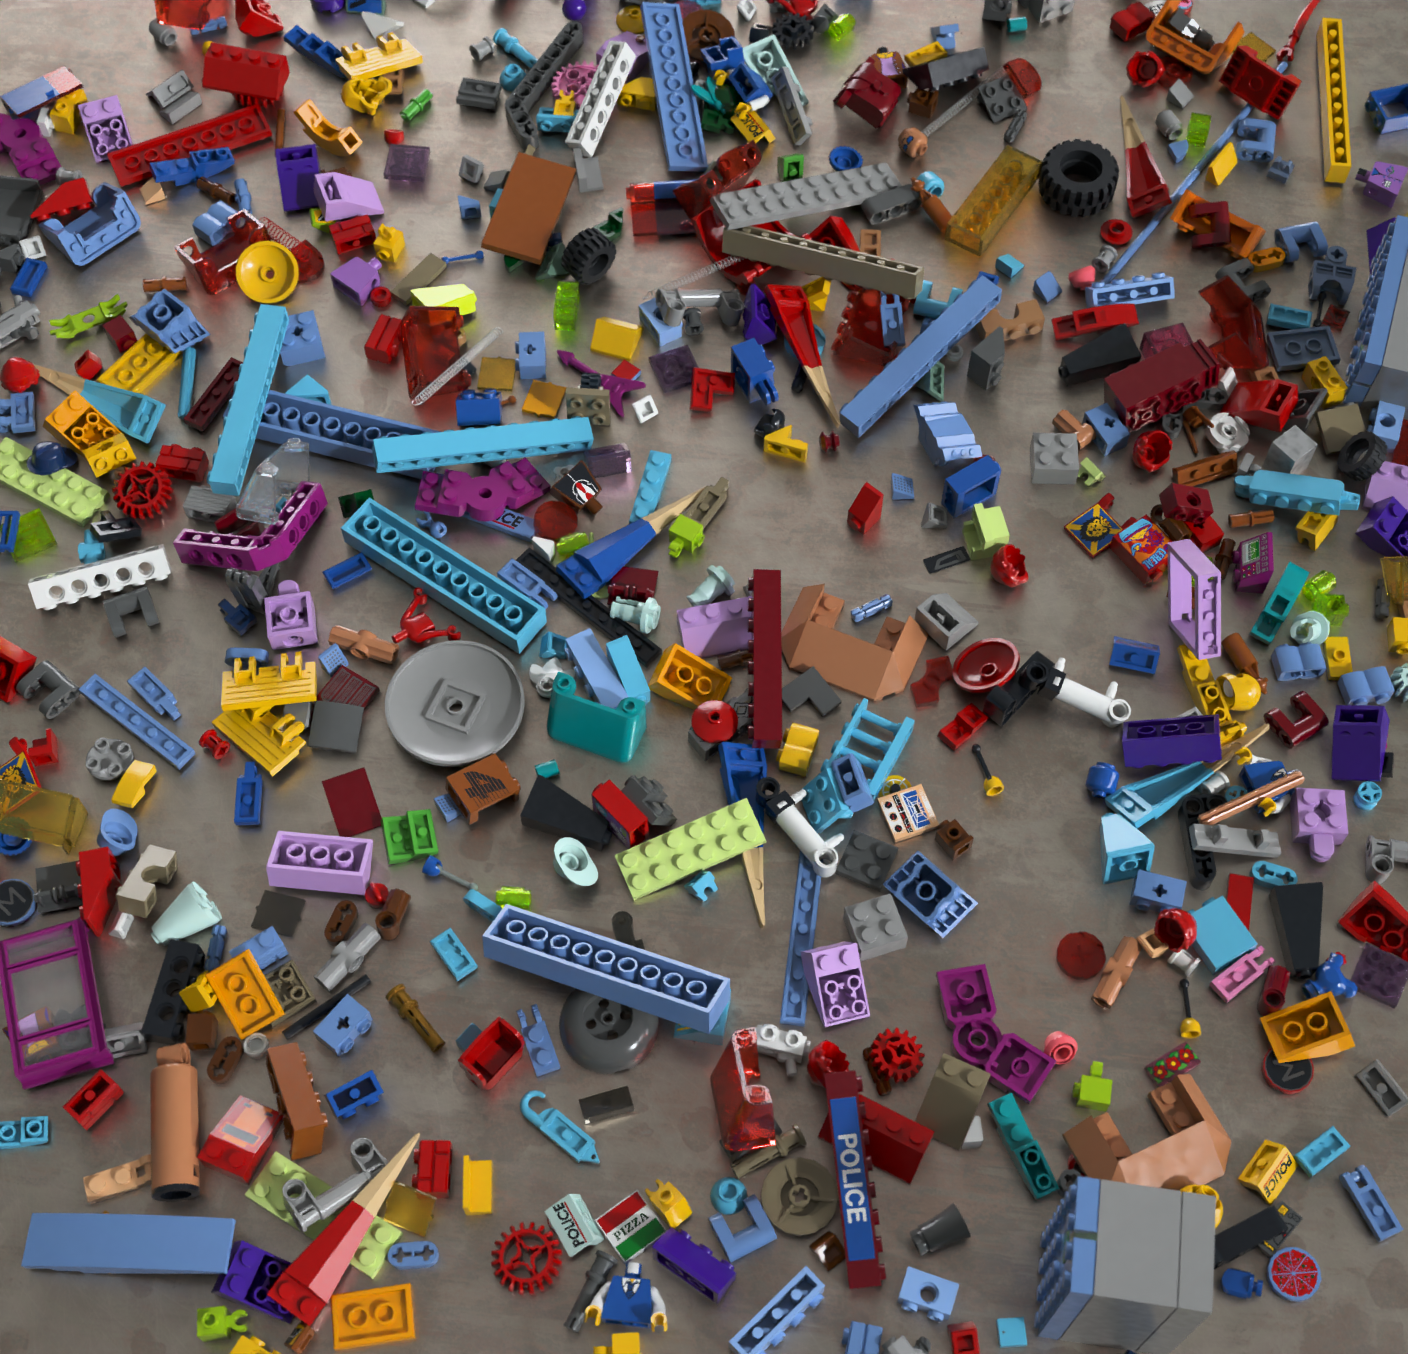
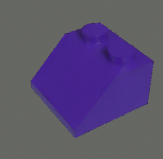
M751 284L744 300L745 307L742 314L744 320L743 335L746 340L755 338L758 345H763L777 339V325L769 309L771 304L767 296L755 284Z

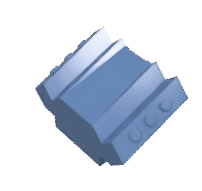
M165 288L157 292L147 305L140 307L136 314L129 317L136 326H140L147 335L161 346H165L172 354L183 351L186 347H191L196 342H200L210 335L195 318L190 308Z
M941 401L939 403L932 402L914 405L919 424L918 439L934 467L938 465L945 466L952 460L983 457L980 445L976 444L974 434L962 413H958L955 402Z
M918 850L883 883L895 897L943 938L978 904Z

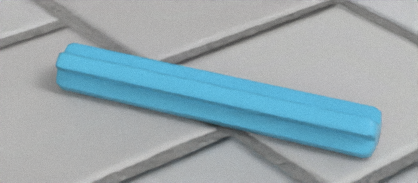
M189 346L183 350L178 417L183 420L192 408L196 350Z

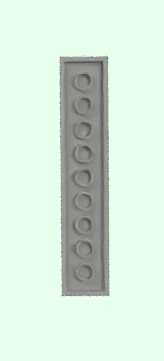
M881 163L711 195L710 203L726 229L732 230L860 205L872 196L902 185L888 164Z

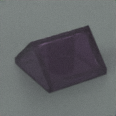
M626 443L583 450L586 466L594 478L632 472L631 453Z

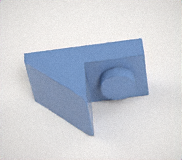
M958 24L930 27L934 42L938 41L945 50L956 47L954 32H959Z

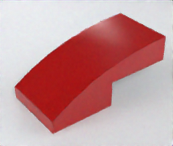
M970 703L956 714L953 721L939 731L937 737L955 751L988 720V717L973 703Z

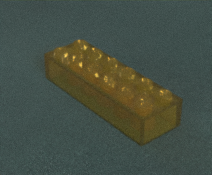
M1007 145L947 223L945 240L981 257L1039 179L1043 161Z

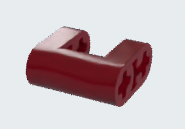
M1227 201L1200 203L1188 207L1190 218L1210 217L1212 233L1192 236V248H1208L1231 244Z
M1300 691L1290 698L1292 707L1301 716L1295 722L1291 723L1278 708L1269 710L1263 716L1265 723H1269L1270 730L1289 749H1292L1329 725L1327 715L1305 691Z

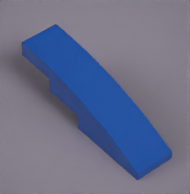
M298 25L284 35V41L303 56L343 79L346 77L335 62L336 58H344V56L328 40L324 43L315 34L311 33L309 35Z

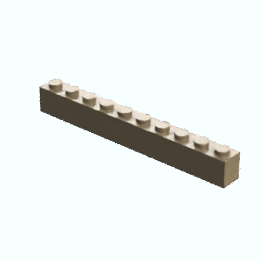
M753 226L727 230L726 227L723 229L722 252L728 253L733 257H744L754 262L761 261L770 266L785 267L790 271L798 270L805 272L807 275L822 276L827 280H839L847 285L855 284L868 290H880L884 294H896L905 299H915L922 291L925 267Z

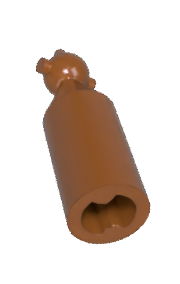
M912 177L911 190L919 192L922 208L940 232H943L955 222V219L936 194L933 195L924 189V181Z
M1239 633L1227 636L1223 639L1221 645L1239 673L1248 674L1255 678L1260 685L1261 693L1266 695L1268 679L1266 677L1264 679L1259 677L1256 658Z

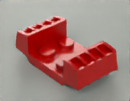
M1246 45L1237 46L1219 82L1253 107L1279 120L1302 81L1293 74L1284 76L1256 58L1258 52Z

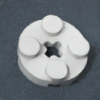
M1225 412L1218 413L1212 417L1210 421L1214 424V428H1210L1207 425L1205 435L1219 453L1222 454L1231 450L1239 452L1249 441V427L1240 417L1235 416L1233 418L1228 416L1229 413Z

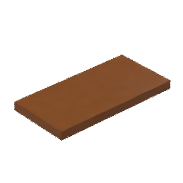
M518 152L481 242V248L541 265L576 175V168Z

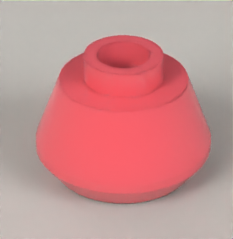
M1090 265L1069 273L1068 280L1075 288L1079 287L1080 291H1082L1085 287L1092 286L1091 282L1095 281V268Z
M1061 1031L1051 1033L1044 1042V1053L1056 1060L1055 1064L1068 1063L1074 1058L1078 1049L1075 1039Z

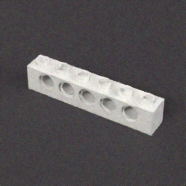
M609 41L565 140V143L572 151L575 148H581L582 156H593L636 58V55L626 42Z
M164 544L31 578L28 586L36 609L50 610L57 607L56 604L58 603L72 604L78 602L81 597L95 598L100 596L101 592L110 590L112 593L124 589L123 586L132 584L135 587L145 584V580L154 578L155 581L165 579L168 577V574H171V567ZM142 562H148L151 564L152 569L143 571L139 565ZM126 568L130 574L127 577H121L118 575L117 570ZM97 574H104L107 577V581L99 583L96 581L95 576ZM81 580L84 582L85 587L77 589L73 586L72 582ZM52 586H59L63 593L55 595L51 592L50 588Z

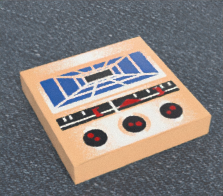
M922 784L877 798L878 806L894 843L935 830L939 825Z

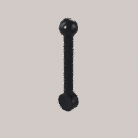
M1320 292L1318 295L1320 300L1313 327H1321L1322 307L1324 299L1327 297L1325 292Z

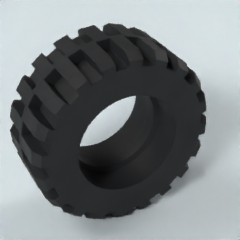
M1074 139L1072 142L1070 140L1064 141L1062 145L1059 143L1049 150L1042 162L1038 184L1040 195L1046 204H1050V207L1055 211L1059 210L1060 214H1070L1071 217H1077L1078 215L1088 217L1091 213L1093 215L1099 213L1100 209L1104 210L1114 197L1119 177L1117 161L1114 156H1111V152L1107 148L1103 149L1102 145L1098 143L1093 144L1090 140L1080 141V139ZM1081 174L1092 181L1079 183L1068 179L1065 175Z

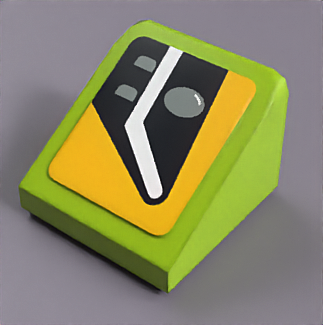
M310 209L311 226L329 233V225H333L336 220L325 221L320 209Z

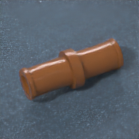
M162 276L161 279H143L144 293L162 291L164 288L167 291L187 290L186 277L167 278Z

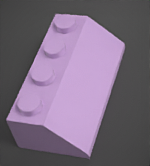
M1384 461L1380 469L1374 475H1371L1370 478L1366 479L1362 509L1371 510L1376 502L1394 496L1408 511V466Z
M752 596L677 610V626L683 648L701 659L736 652L737 649L740 651L747 650L748 640H752V633H748V619H752V612H748V598H752Z
M278 831L266 866L269 886L365 895L370 878L373 840Z

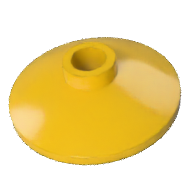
M630 5L618 12L616 23L620 30L623 32L630 31L634 34L645 33L640 9L641 5Z

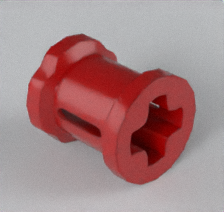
M214 729L204 732L199 740V745L202 748L206 747L212 752V756L215 759L224 757L230 749V743L220 739Z

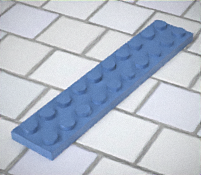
M642 2L640 9L668 171L704 172L708 168L696 95L691 90V85L694 84L679 4Z

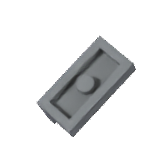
M182 69L147 92L146 95L147 97L152 95L159 106L164 108L192 89L194 85Z
M581 148L573 149L580 193L604 190L598 157L583 159Z

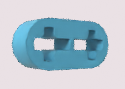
M1266 861L1256 862L1249 872V876L1254 877L1255 884L1273 889L1274 886L1296 884L1298 881V877L1293 870ZM1259 869L1264 870V877L1259 876ZM1283 876L1288 877V884L1283 883Z
M470 889L463 898V901L470 908L491 922L494 921L502 910L499 905L474 889Z

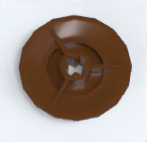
M700 9L689 13L682 20L688 55L702 62L705 61L701 57L700 49L720 46L719 39L735 36L730 21L722 14L713 10Z

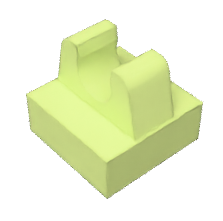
M1087 457L1080 463L1082 466L1079 469L1078 477L1081 479L1084 475L1088 474L1089 477L1084 482L1087 486H1091L1097 481L1101 482L1106 477Z

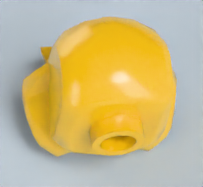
M382 76L379 77L378 81L375 79H350L342 87L341 99L349 108L366 112L369 115H375L379 103L391 92L392 83L389 79Z

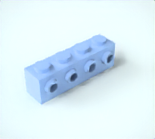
M1165 272L1152 273V277L1145 278L1144 275L1133 276L1132 280L1129 281L1119 278L1113 279L1112 283L1104 284L1103 281L1093 282L1092 286L1085 287L1087 308L1105 305L1141 304L1175 298L1174 278L1165 275Z
M589 628L566 638L565 655L568 661L573 660L575 664L574 671L578 679L584 680V689L588 697H593L596 703L617 709L620 701L627 698L628 695L592 630Z
M805 1266L729 1341V1349L734 1354H766L764 1351L771 1344L775 1347L786 1336L784 1331L790 1325L796 1327L805 1317L803 1312L809 1306L815 1308L823 1300L824 1296L822 1293L824 1292L825 1285Z

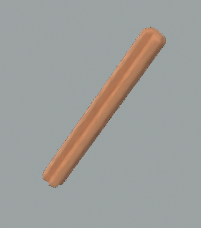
M1300 771L1288 774L1200 814L1198 822L1204 825H1213L1261 803L1265 798H1272L1301 785L1305 780L1304 776Z

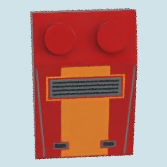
M240 1095L209 1134L197 1158L203 1166L249 1186L283 1122V1115L279 1116L278 1111Z

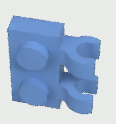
M33 392L11 394V399H0V433L9 432L10 429H12L13 433L35 431V401ZM11 412V416L4 417V415H8Z

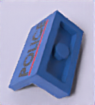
M1114 636L1109 665L1155 674L1160 655L1159 645Z

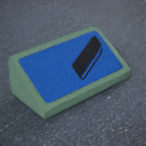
M346 0L347 13L362 14V11L381 16L385 13V0Z

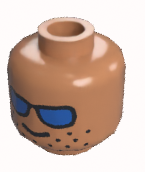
M915 127L904 129L898 137L899 148L909 157L922 156L928 148L927 136Z

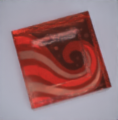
M1330 304L1322 323L1341 331L1350 311Z

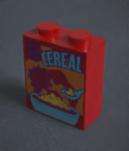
M1146 514L1112 537L1109 548L1145 585L1151 580L1153 582L1158 580L1163 572L1168 570V542L1173 541Z

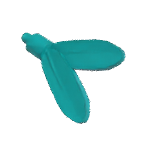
M708 76L706 79L707 90L698 85H691V90L695 95L714 105L718 112L726 113L723 109L724 105L720 100L717 101L715 97L717 85L712 77Z

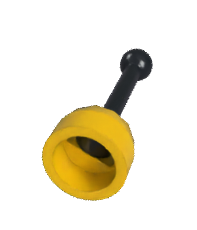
M974 744L971 749L976 753L987 777L983 783L984 790L988 796L997 795L1004 790V786L998 777L991 776L981 755L980 745Z
M1182 979L1179 985L1183 989L1186 1018L1180 1024V1033L1183 1038H1196L1201 1035V1028L1199 1022L1191 1018L1188 996L1189 981Z

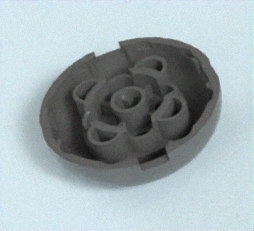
M576 988L566 999L560 1013L559 1032L566 1052L578 1065L596 1073L614 1074V1072L635 1067L651 1052L658 1036L659 1021L657 1016ZM602 1001H608L609 1006L606 1008H601L599 1006V1003ZM624 1012L625 1014H631L629 1019L623 1020L620 1014ZM612 1019L611 1022H605L604 1020ZM590 1020H594L597 1023L593 1029L586 1027ZM618 1034L616 1039L609 1040L607 1038L608 1035Z

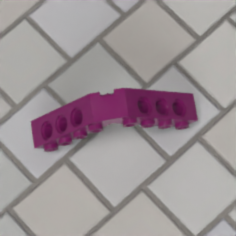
M301 481L296 488V492L285 502L286 505L279 514L274 516L273 522L268 528H265L260 536L233 535V533L218 534L214 533V531L199 532L194 529L184 528L173 541L181 563L259 571L286 560L328 504L321 483Z

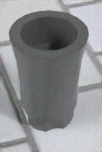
M954 1203L935 1217L919 1225L917 1229L909 1232L921 1256L929 1251L932 1253L946 1245L971 1237L968 1227Z

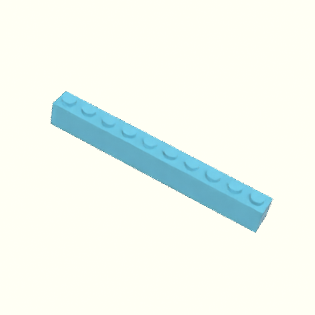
M260 304L259 311L254 315V328L249 332V345L244 349V362L239 366V379L234 383L233 399L229 400V413L223 421L224 430L222 435L220 434L218 437L217 453L213 454L212 471H209L207 475V483L210 484L212 492L215 494L240 495L289 323L287 310L284 306Z
M576 416L563 420L531 421L524 424L511 423L505 426L490 425L486 428L476 429L470 427L465 430H445L438 433L424 432L419 435L404 434L399 437L390 438L383 436L373 439L372 453L376 473L587 451L591 450L594 438L589 418Z

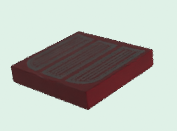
M342 665L319 692L317 701L364 707L365 710L380 689L377 685Z

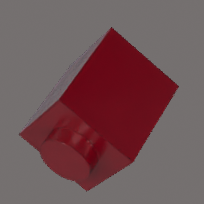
M121 315L102 325L107 338L120 354L127 351L137 342L134 331Z

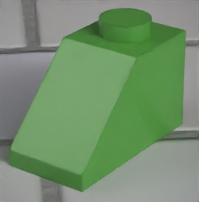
M797 153L778 157L777 172L781 182L803 178V154Z

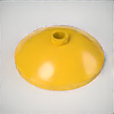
M260 241L250 245L240 255L236 265V278L241 290L249 298L259 303L272 304L286 299L294 291L299 278V268L294 255L285 246L273 241ZM272 271L273 277L267 278V273Z

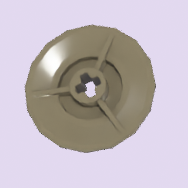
M801 1157L786 1159L774 1166L764 1179L761 1191L763 1209L771 1223L785 1233L799 1236L816 1233L828 1225L836 1213L839 1198L836 1181L828 1169L815 1160ZM802 1192L804 1193L803 1198L806 1201L801 1200L800 1203L795 1202L796 1197L794 1195Z

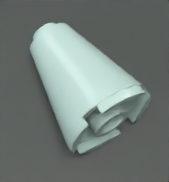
M193 881L184 888L152 925L153 932L151 936L158 945L163 944L167 946L170 939L179 941L217 924L222 919V916L214 902H210L206 897L208 894Z

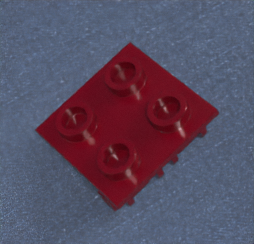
M623 566L612 577L611 585L608 586L609 596L607 605H612L613 601L616 602L617 596L623 600L630 599L643 603L649 597L654 598L659 571Z

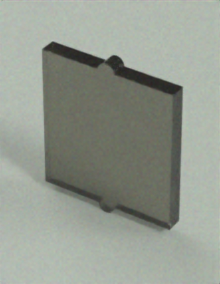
M265 890L259 906H256L257 912L251 927L264 931L273 926L277 934L293 937L297 923L301 921L300 915L306 901L305 899Z

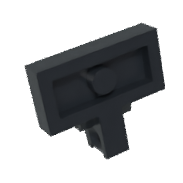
M109 510L100 512V522L90 524V531L99 543L141 536L142 528L134 518L115 519Z

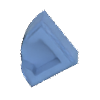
M1187 139L1168 144L1167 150L1175 163L1182 161L1188 151Z

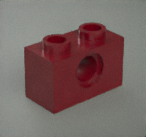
M1171 483L1159 494L1163 514L1166 518L1201 524L1214 512L1207 489Z

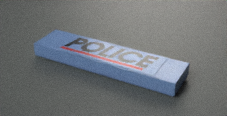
M506 508L503 515L493 521L475 520L469 516L470 513L467 511L462 515L464 518L528 542H532V538L541 526L540 521Z

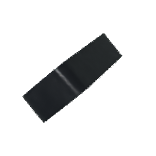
M1036 651L1002 688L997 685L987 696L983 713L998 725L1003 726L1037 690H1027L1020 684L1019 675L1023 669L1033 661L1042 662L1048 670L1051 667H1055V663L1039 651ZM1030 672L1031 676L1034 679H1037V676L1034 673Z
M1220 794L1187 796L1178 811L1189 880L1191 885L1197 890L1203 891L1210 887L1216 876V866L1213 851L1192 849L1189 827L1194 823L1199 824V815L1211 810L1210 806L1218 807L1227 803V800ZM1187 807L1194 809L1195 812L1188 811ZM1194 851L1201 852L1203 856L1196 855Z
M1274 1205L1215 1235L1214 1270L1259 1247L1258 1244L1261 1243L1262 1245L1266 1240L1269 1241L1289 1230Z

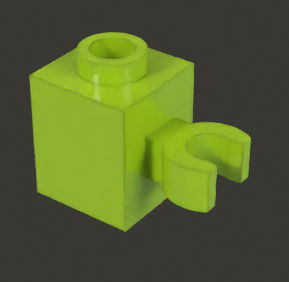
M680 514L669 529V542H671L668 547L671 550L669 555L677 558L682 548L692 553L696 546L700 547L705 537L703 535V525Z
M1093 1061L1092 1065H1090L1089 1076L1081 1075L1078 1083L1074 1082L1072 1097L1076 1098L1075 1107L1107 1111L1111 1101L1112 1080L1101 1078L1103 1062Z
M225 1306L197 1309V1337L203 1342L230 1340L231 1329L240 1333L248 1330L246 1325H237L238 1318L247 1316V1312L245 1310H236L231 1314Z

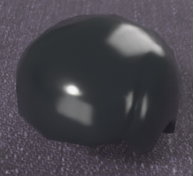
M773 408L774 415L765 414L756 425L754 433L765 438L766 435L784 428L785 415L781 410Z

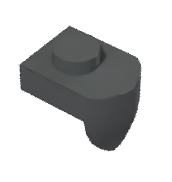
M826 4L811 19V25H814V32L819 34L826 33L839 17Z

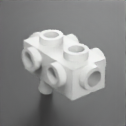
M772 1024L757 1025V1028L752 1027L749 1042L753 1043L752 1051L777 1057V1061L785 1062L787 1076L797 1075L796 1062L801 1063L803 1055L808 1056L811 1041L806 1040L807 1036H803L801 1032L796 1030H788V1032L778 1030V1027Z

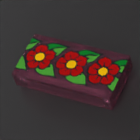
M1185 1041L1145 1066L1144 1070L1156 1087L1159 1088L1170 1083L1176 1075L1185 1074L1197 1067L1201 1061Z

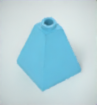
M1110 812L1104 814L1101 817L1099 828L1103 885L1133 879L1139 869L1150 872L1155 848L1153 842L1120 813L1114 814Z

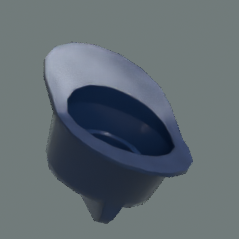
M45 441L34 446L32 455L27 460V468L36 475H50L76 463L78 457L75 451L70 448L63 447L57 442Z

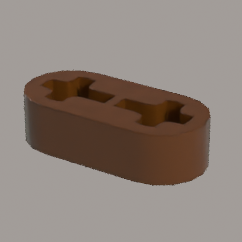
M344 900L339 902L328 921L324 934L326 940L332 946H337L340 942L347 941L358 918L357 907L352 901ZM350 908L352 914H347L343 920L342 910L347 911ZM340 926L341 936L337 935L334 939L331 932H337Z
M229 1036L224 1038L208 1064L207 1075L215 1084H224L231 1078L243 1055V1045L237 1037ZM235 1044L237 1050L231 1051L228 1055L227 1046L232 1047ZM222 1067L225 1071L224 1074L219 1073L216 1077L214 1070Z

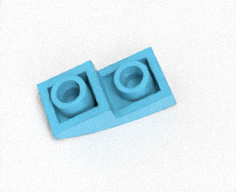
M48 1116L21 1117L20 1121L0 1122V1149L27 1147L48 1142Z

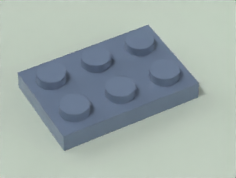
M1329 326L1268 332L1266 336L1277 371L1302 369L1306 367L1308 362L1327 356L1332 365L1339 364L1341 360Z

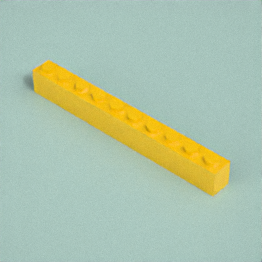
M1322 18L1316 38L1325 182L1345 183L1351 169L1342 19Z

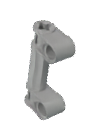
M658 289L656 292V305L660 310L663 321L672 327H677L681 324L686 307H717L723 323L728 326H737L745 307L738 289H732L731 291H722L721 289H674V291H664L663 289Z
M1369 835L1365 847V874L1370 882L1375 880L1378 884L1384 883L1393 870L1394 861L1408 863V842L1389 839V841L1375 839L1374 836Z
M358 1138L351 1145V1161L357 1172L314 1198L302 1180L291 1179L284 1184L282 1194L285 1208L302 1233L307 1231V1227L316 1221H323L348 1205L388 1164V1161L380 1154L371 1140ZM362 1152L368 1153L365 1156H358ZM295 1193L301 1194L299 1197L296 1198L290 1197L292 1194Z

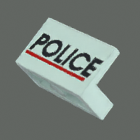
M568 1194L545 1211L569 1257L574 1256L588 1245H598L605 1240L580 1194Z

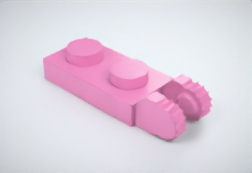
M1262 945L1250 954H1245L1210 982L1209 985L1225 1003H1228L1261 977L1269 966L1276 962L1273 957L1266 959L1260 966L1254 961L1265 951Z

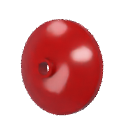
M1001 638L980 640L968 646L959 654L954 662L952 674L957 685L965 691L973 693L989 692L997 685L1003 686L1014 676L1020 664V655L1015 645L1008 640Z

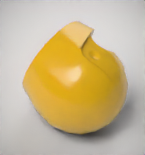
M1225 673L1217 677L1216 680L1219 681L1228 710L1247 711L1259 702L1261 688L1257 680L1252 676L1244 673H1239L1236 676ZM1225 679L1233 688L1232 697H1228L1224 693L1223 683Z

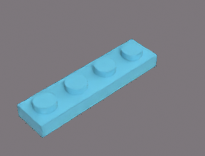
M650 450L629 524L657 510L671 463V454Z

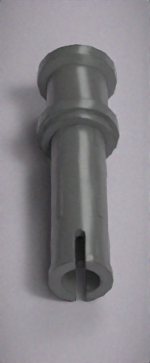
M601 1250L596 1251L597 1257L591 1269L585 1273L587 1280L566 1322L563 1324V1326L572 1329L576 1333H579L584 1322L586 1308L591 1305L600 1287L608 1282L606 1278L612 1266L618 1262L616 1258Z

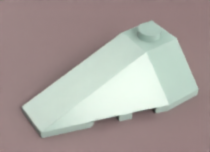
M774 34L743 47L746 65L763 78L769 89L776 96L771 77L782 66L788 67L793 82L800 87L801 91L798 93L802 106L809 103Z

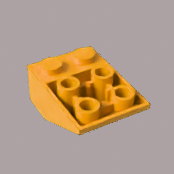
M73 391L45 418L43 427L59 442L84 458L83 450L121 433L116 426L77 391Z

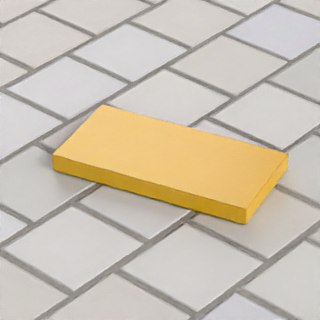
M145 333L96 380L98 383L142 393L183 351L172 354L165 346H161Z

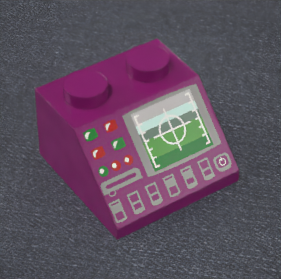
M1266 532L1239 543L1237 551H1233L1232 564H1235L1236 570L1234 569L1232 581L1236 583V592L1264 593L1274 572L1272 532Z

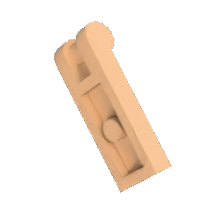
M151 1154L142 1156L138 1160L83 1177L88 1203L91 1205L151 1185ZM144 1169L145 1174L139 1177L138 1171Z

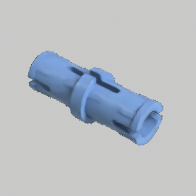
M242 178L236 179L234 181L236 190L235 201L239 206V215L247 218L252 215L250 205L252 200L251 194L247 189V181Z

